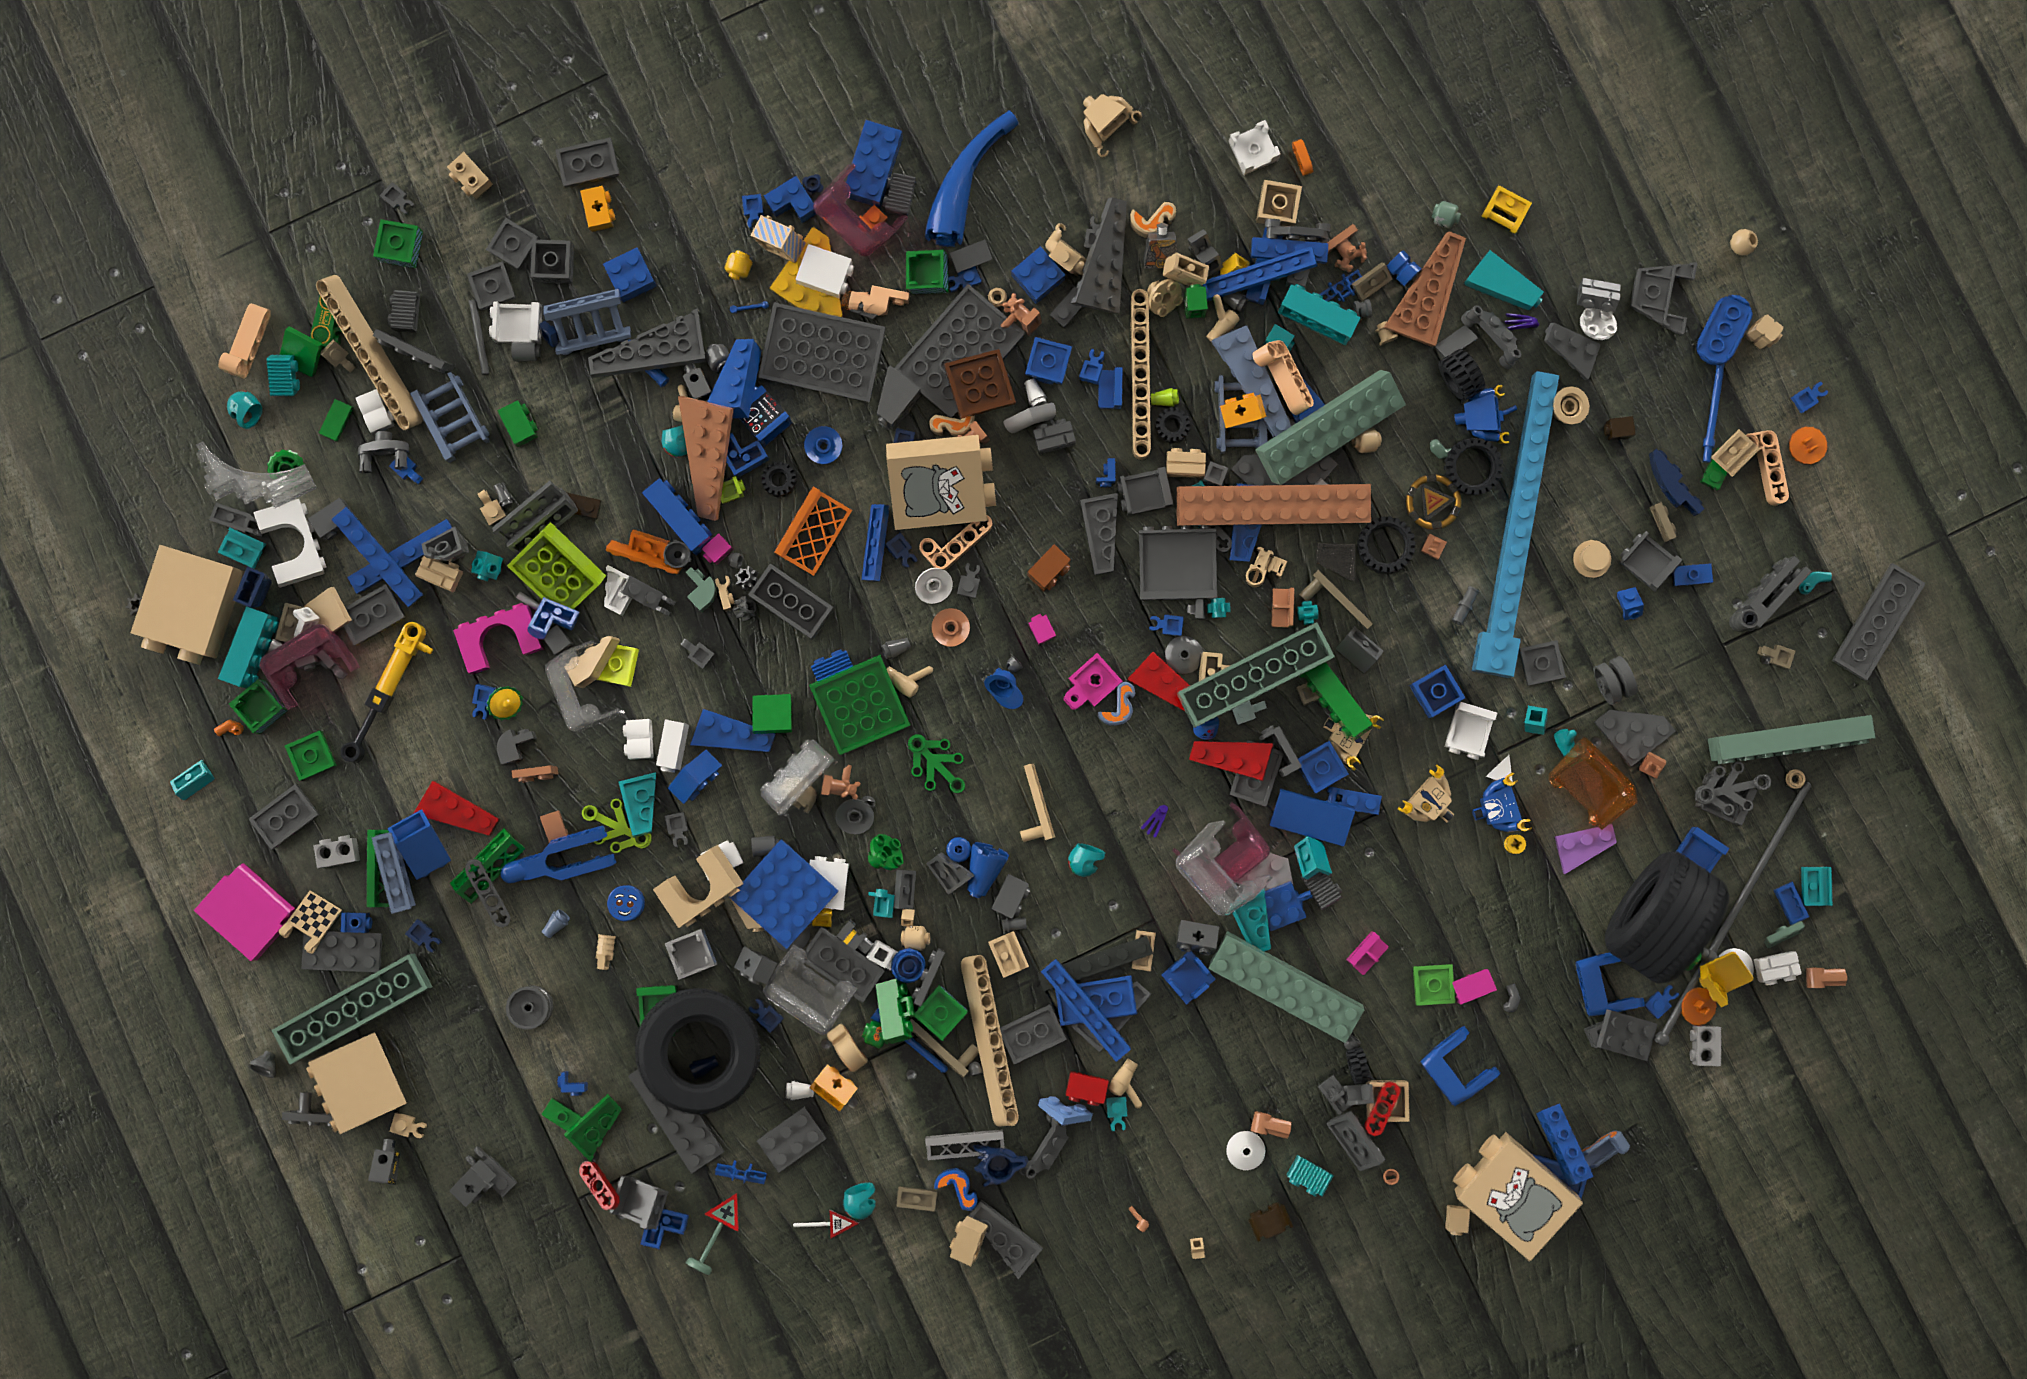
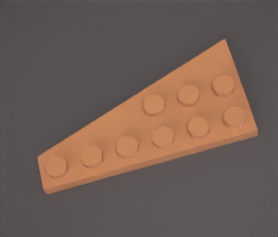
M1447 232L1383 327L1384 329L1431 347L1436 346L1465 244V237L1452 232Z
M679 396L678 400L698 517L716 521L719 518L734 408Z

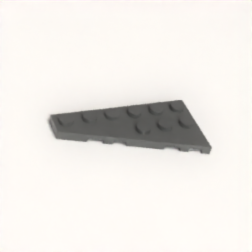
M1113 197L1107 199L1101 216L1102 222L1100 228L1096 230V239L1090 247L1082 270L1084 274L1081 281L1077 284L1076 288L1078 291L1076 297L1072 299V304L1112 314L1120 313L1127 201Z
M698 309L692 310V313L686 316L681 315L675 321L668 324H661L639 334L637 338L631 341L626 340L620 346L606 349L589 357L591 378L706 362Z

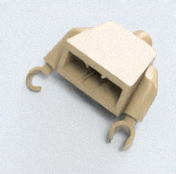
M1102 94L1096 100L1088 96L1083 102V105L1086 107L1083 112L1086 117L1084 119L1085 132L1094 147H1098L1097 153L1100 157H1106L1109 153L1107 150L1104 155L1100 154V150L1103 148L1102 142L1128 118L1132 124L1138 123L1133 118V115H1137L1140 119L1142 118L1141 112L1133 111V107L1122 97H1107Z
M1057 224L1055 227L1056 231L1052 233L1045 245L1046 249L1050 252L1049 257L1076 276L1079 274L1083 275L1082 270L1086 258L1060 239L1062 234L1059 227L1063 228L1064 231L1066 227L1063 224Z

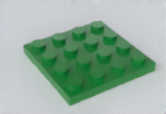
M881 655L809 685L839 755L910 726Z

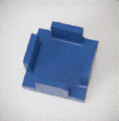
M1035 337L1025 375L1034 377L1035 381L1053 385V382L1062 384L1072 346Z
M1330 741L1298 758L1302 766L1299 768V771L1314 793L1321 791L1349 774Z
M1192 951L1184 954L1161 974L1186 1005L1192 999H1196L1216 980Z

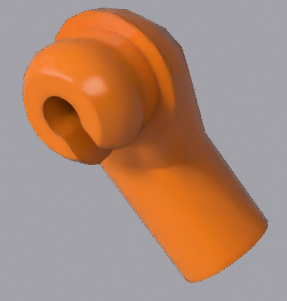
M227 720L214 728L215 733L219 737L226 732L240 735L244 730L241 723L233 720Z

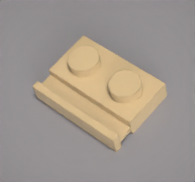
M1738 429L1711 458L1733 477L1760 448Z
M1014 931L988 942L1003 978L1029 967Z

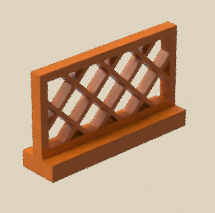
M813 486L774 553L814 576L852 510ZM820 497L828 501V509L819 511L817 502ZM841 508L846 511L843 519L835 520L833 509ZM830 510L833 521L822 524L820 513ZM817 514L820 525L809 527L807 521L809 515ZM840 521H841V523L839 524V526H838V528H837L836 522H840ZM833 523L835 533L826 537L823 526ZM821 527L823 538L812 540L810 529ZM808 530L810 541L799 543V532ZM824 540L825 550L816 553L813 542ZM811 543L814 554L803 557L800 546ZM798 546L800 558L792 559L786 555L790 548ZM815 557L816 565L813 570L805 566V558Z

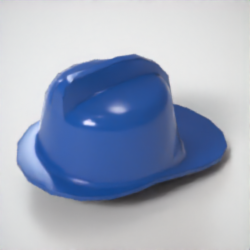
M998 668L993 675H989L985 679L986 689L1001 706L1016 709L1022 705L1023 695L1016 686V678L1012 673Z

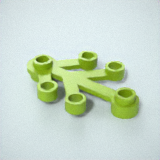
M613 799L610 803L618 822L598 813V809L595 806L588 805L583 808L582 816L585 820H597L615 829L606 832L607 837L603 838L600 843L594 841L595 844L601 845L606 840L625 834L631 837V839L623 842H613L610 845L613 853H620L622 849L634 845L638 848H646L650 845L652 841L651 834L644 835L646 838L644 842L639 841L640 836L632 837L631 829L628 828L622 810L623 802L620 799ZM615 801L620 803L618 808H615L613 805ZM590 809L594 811V815L592 817L588 816V811ZM615 844H618L620 846V849L618 851H615L613 849V846Z

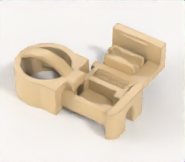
M1258 547L1257 551L1259 553L1254 565H1250L1246 572V582L1251 587L1261 586L1267 571L1269 573L1271 571L1277 573L1276 575L1281 579L1287 565L1286 560L1276 556L1273 557L1272 551H1265L1264 548ZM1256 571L1251 582L1248 577L1249 573ZM1259 573H1261L1262 579L1256 583Z

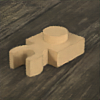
M396 1112L389 1132L409 1137L410 1133H413L415 1137L422 1138L424 1134H420L418 1128H426L427 1124L423 1122L415 1124V1117Z

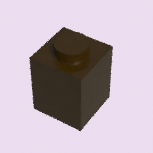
M1633 416L1609 419L1604 425L1605 436H1608V441L1635 436Z

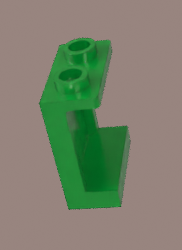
M678 985L636 988L637 996H639L640 1026L647 1013L650 1012L655 1004L666 996L677 993Z

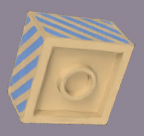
M768 215L767 217L760 216L750 235L766 251L796 263L806 244L802 240L803 236L797 234L793 226L789 225L787 227L775 222Z

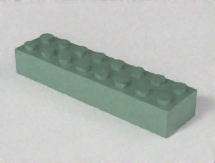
M1379 370L1264 443L1255 451L1271 481L1282 485L1406 404L1391 373Z
M1316 622L1179 691L1177 696L1193 727L1196 728L1333 659L1335 656Z
M1872 715L1709 738L1708 745L1711 761L1725 764L1735 762V758H1737V762L1755 759L1754 755L1756 759L1774 757L1773 753L1775 756L1793 754V751L1794 753L1812 751V749L1815 751L1830 749L1831 747L1850 746V744L1869 743V739L1875 738Z
M1228 931L1225 933L1208 965V969L1344 1043L1347 1042L1364 1012L1363 1004L1273 955L1260 950V948L1247 943Z
M415 953L409 954L278 1026L272 1032L289 1064H294L431 989L433 986Z

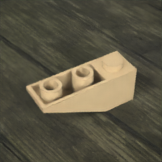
M606 636L600 640L598 645L589 647L583 655L569 661L570 663L565 666V669L574 686L584 688L599 678L619 644V638Z

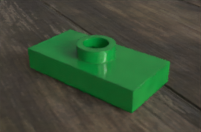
M551 1098L541 1114L566 1131L582 1118L581 1115L555 1098Z

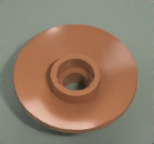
M948 608L940 611L932 622L933 636L944 646L953 647L960 645L966 640L970 632L968 618L957 609ZM953 625L955 629L950 632L947 630V627Z

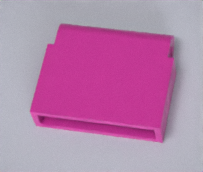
M244 863L239 865L230 875H224L194 909L202 919L250 961H257L280 935V928L296 910Z

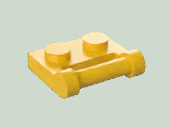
M1498 185L1482 217L1485 219L1490 218L1511 229L1510 232L1516 234L1532 202ZM1493 207L1517 218L1515 223L1493 212Z

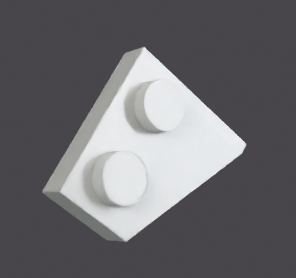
M607 565L606 571L608 574L607 582H605L606 596L604 607L623 616L632 598L622 594L620 591L629 576Z

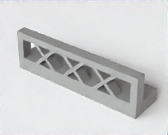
M1003 1129L926 1136L928 1160L983 1154L976 1151L973 1152L967 1147L971 1142H980L983 1146H988L987 1144L990 1140H1000V1147L1005 1148ZM960 1143L963 1146L959 1153H953L948 1149L951 1144ZM941 1145L944 1150L940 1155H931V1146Z

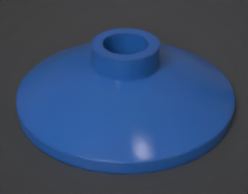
M827 426L816 427L805 438V452L813 462L829 464L835 461L841 454L842 439L833 428ZM823 443L827 444V448L825 450L820 448L821 444Z

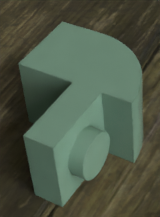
M691 567L686 573L698 587L687 597L703 612L714 602L717 595V587L710 576L704 581V574L699 569L694 570Z

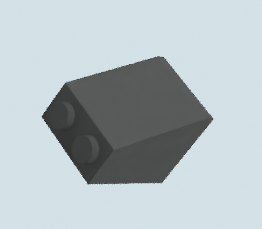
M891 365L887 369L877 415L879 424L886 430L890 428L894 431L922 394L918 386Z

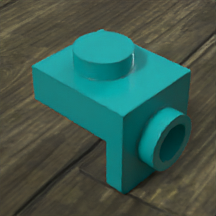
M883 889L869 892L868 896H875L873 916L892 918L895 895L887 894L888 890Z

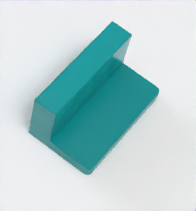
M1307 836L1294 846L1303 878L1310 879L1318 872L1326 875L1332 873L1323 842Z

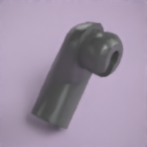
M1513 983L1506 986L1510 998L1503 1007L1507 1013L1515 1012L1521 1000L1517 987Z

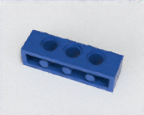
M1560 1103L1537 1113L1536 1115L1569 1186L1592 1178L1593 1174Z

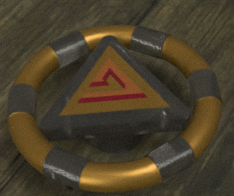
M1437 474L1425 475L1417 479L1410 486L1406 496V508L1412 520L1419 526L1432 530L1442 529L1454 522L1461 510L1462 503L1460 492L1453 485L1454 482ZM1441 482L1448 487L1454 497L1424 485V483ZM1419 487L1421 489L1424 520L1420 518L1413 507V498ZM1455 502L1451 514L1445 520L1427 522L1445 507Z

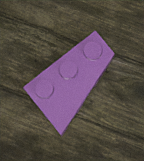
M1612 824L1555 836L1563 874L1570 872L1617 843Z

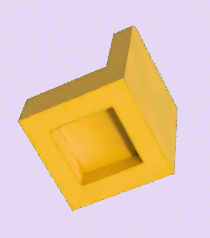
M1235 253L1223 263L1220 273L1224 275L1248 267L1249 261Z

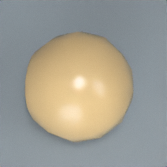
M1748 229L1737 231L1731 238V249L1738 255H1749L1757 247L1758 239L1756 234Z

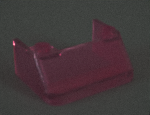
M853 163L847 165L814 201L813 208L854 251L861 256H868L884 244L908 217L906 215L899 216L891 226L880 222L872 229L844 203L851 192L849 185L844 179L856 167Z
M325 624L312 626L266 654L260 660L261 670L287 710L298 706L288 690L297 682V675L293 670L296 666L295 660L315 655L325 649L329 656L333 658L341 657L350 672L360 668L346 644Z
M1234 803L1229 805L1240 818L1232 828V834L1237 841L1209 864L1200 857H1193L1187 861L1176 848L1172 850L1193 878L1212 897H1217L1265 860L1270 853L1268 844L1243 811Z

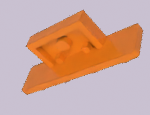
M635 529L631 532L628 545L611 540L606 547V551L615 556H623L633 562H641L652 568H660L670 574H679L683 568H674L664 563V549L670 541Z

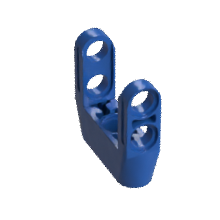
M1610 952L1576 961V970L1588 1016L1604 1015L1607 1009L1620 1012L1645 1006L1643 997H1630L1612 1002L1607 1001L1599 966L1622 961Z
M1465 1026L1459 1028L1439 1043L1420 1061L1454 1107L1475 1095L1500 1075L1498 1069L1492 1067L1491 1069L1484 1070L1464 1086L1442 1058L1466 1039L1469 1031Z

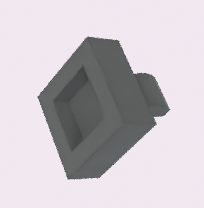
M1196 599V605H1187V613L1195 614L1196 619L1208 620V601Z

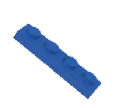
M1253 237L1251 258L1273 259L1312 246L1316 262L1326 264L1328 260V243Z
M871 505L861 580L880 581L890 506Z

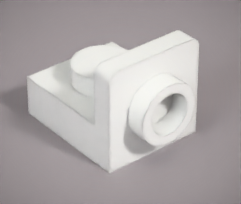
M309 607L294 610L293 615L299 620L294 636L298 640L314 636L320 618Z

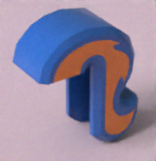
M958 1168L942 1171L935 1180V1189L953 1183L961 1208L966 1211L973 1210L977 1205L978 1198L975 1191H972V1193L968 1192L970 1180L966 1172Z

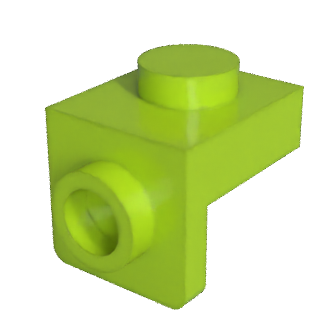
M735 476L732 477V480L723 482L722 504L744 497L743 491L746 489L742 479L738 480Z

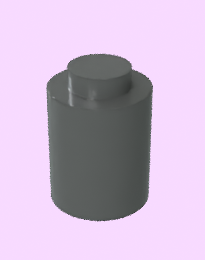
M536 342L512 343L511 352L514 362L537 361L538 357H541V347L537 346Z
M775 835L752 838L753 857L766 856L780 840L776 839Z

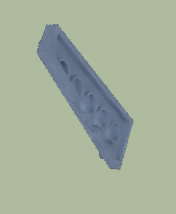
M1246 325L1213 339L1214 347L1231 369V373L1240 383L1244 393L1254 392L1255 396L1261 394L1267 416L1262 418V421L1271 435L1275 437L1290 428L1291 424L1265 366H1258L1253 359V352L1258 349L1248 326Z

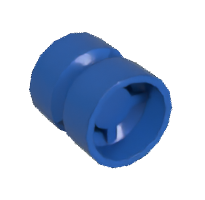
M1404 250L1387 265L1389 272L1392 275L1397 274V280L1403 286L1407 285L1422 270L1416 262H1410L1411 257Z

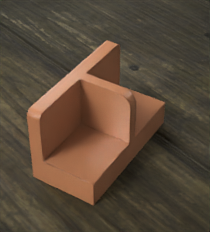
M1294 588L1273 589L1272 627L1291 628L1293 626Z

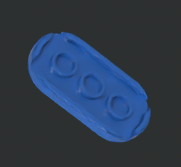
M1729 295L1721 298L1716 303L1697 341L1698 355L1706 363L1722 365L1727 363L1735 354L1753 316L1750 304L1745 298L1738 295Z

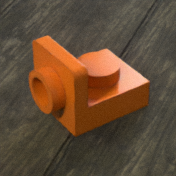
M873 205L863 216L860 215L858 217L860 223L858 226L865 233L869 232L873 235L888 220V217Z

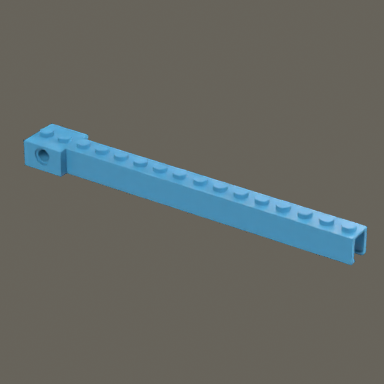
M1536 371L1531 378L1487 632L1478 634L1472 667L1474 672L1505 678L1514 677L1521 639L1514 638L1513 635L1559 375Z

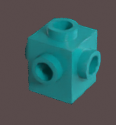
M478 550L472 562L471 572L477 574V578L488 581L489 578L497 580L503 558Z

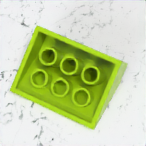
M551 522L507 565L541 599L545 597L571 609L578 606L606 577Z

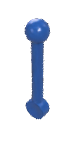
M764 301L762 304L741 307L732 305L730 312L735 314L740 310L761 307L766 309L769 307V303Z

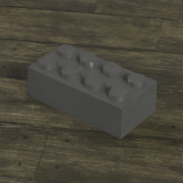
M769 564L748 594L752 599L811 640H814L835 610L827 602L772 564Z

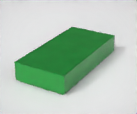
M334 399L319 434L338 442L353 407Z

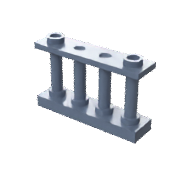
M619 289L544 306L545 320L554 322L560 341L556 345L557 355H567L572 351L614 341L623 342L631 338L630 326L623 327L617 305L621 304ZM608 307L610 309L615 330L604 332L598 312L600 308ZM591 312L597 334L586 336L580 319V313ZM562 317H572L578 338L567 341L561 322Z
M449 372L447 374L451 380L450 382L427 394H421L418 390L410 394L444 459L451 463L456 460L454 456L456 450L479 438L488 443L490 441L487 436L490 434L485 425L481 426L461 388L463 383L460 377ZM453 388L456 389L460 398L435 411H430L427 405L430 403V400ZM464 404L468 415L445 427L438 426L436 422L438 417ZM473 421L477 429L476 432L453 444L447 443L445 437H447L448 433Z
M1219 376L1218 381H1215V393H1218L1220 433V438L1216 439L1217 449H1220V454H1224L1226 447H1260L1267 442V427L1262 419L1229 427H1254V429H1257L1258 437L1254 439H1225L1226 427L1220 408L1221 405L1225 404L1224 391L1242 390L1239 382L1223 383V376Z
M392 832L372 837L391 914L411 909V906L416 904L404 859L395 845Z

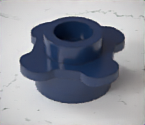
M818 174L804 177L802 180L808 195H812L814 192H822L824 189L820 183L821 177Z

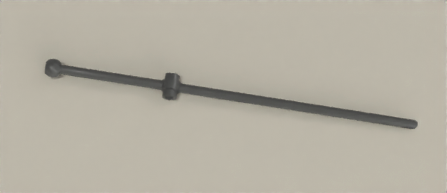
M1805 782L1710 948H1704L1701 952V963L1663 1030L1657 1032L1654 1036V1041L1659 1045L1666 1046L1669 1043L1670 1038L1668 1035L1682 1013L1683 999L1699 983V978L1701 977L1700 966L1719 958L1716 953L1810 790V782Z

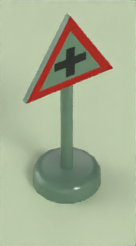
M737 1193L705 1213V1215L719 1221V1224L700 1260L690 1257L686 1261L687 1265L710 1276L712 1269L704 1264V1261L722 1226L726 1225L739 1232Z

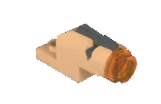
M872 285L870 295L868 292L850 290L845 292L842 297L841 306L846 307L847 310L873 320L877 315H887L890 301L900 306H903L904 303L909 304L910 294Z

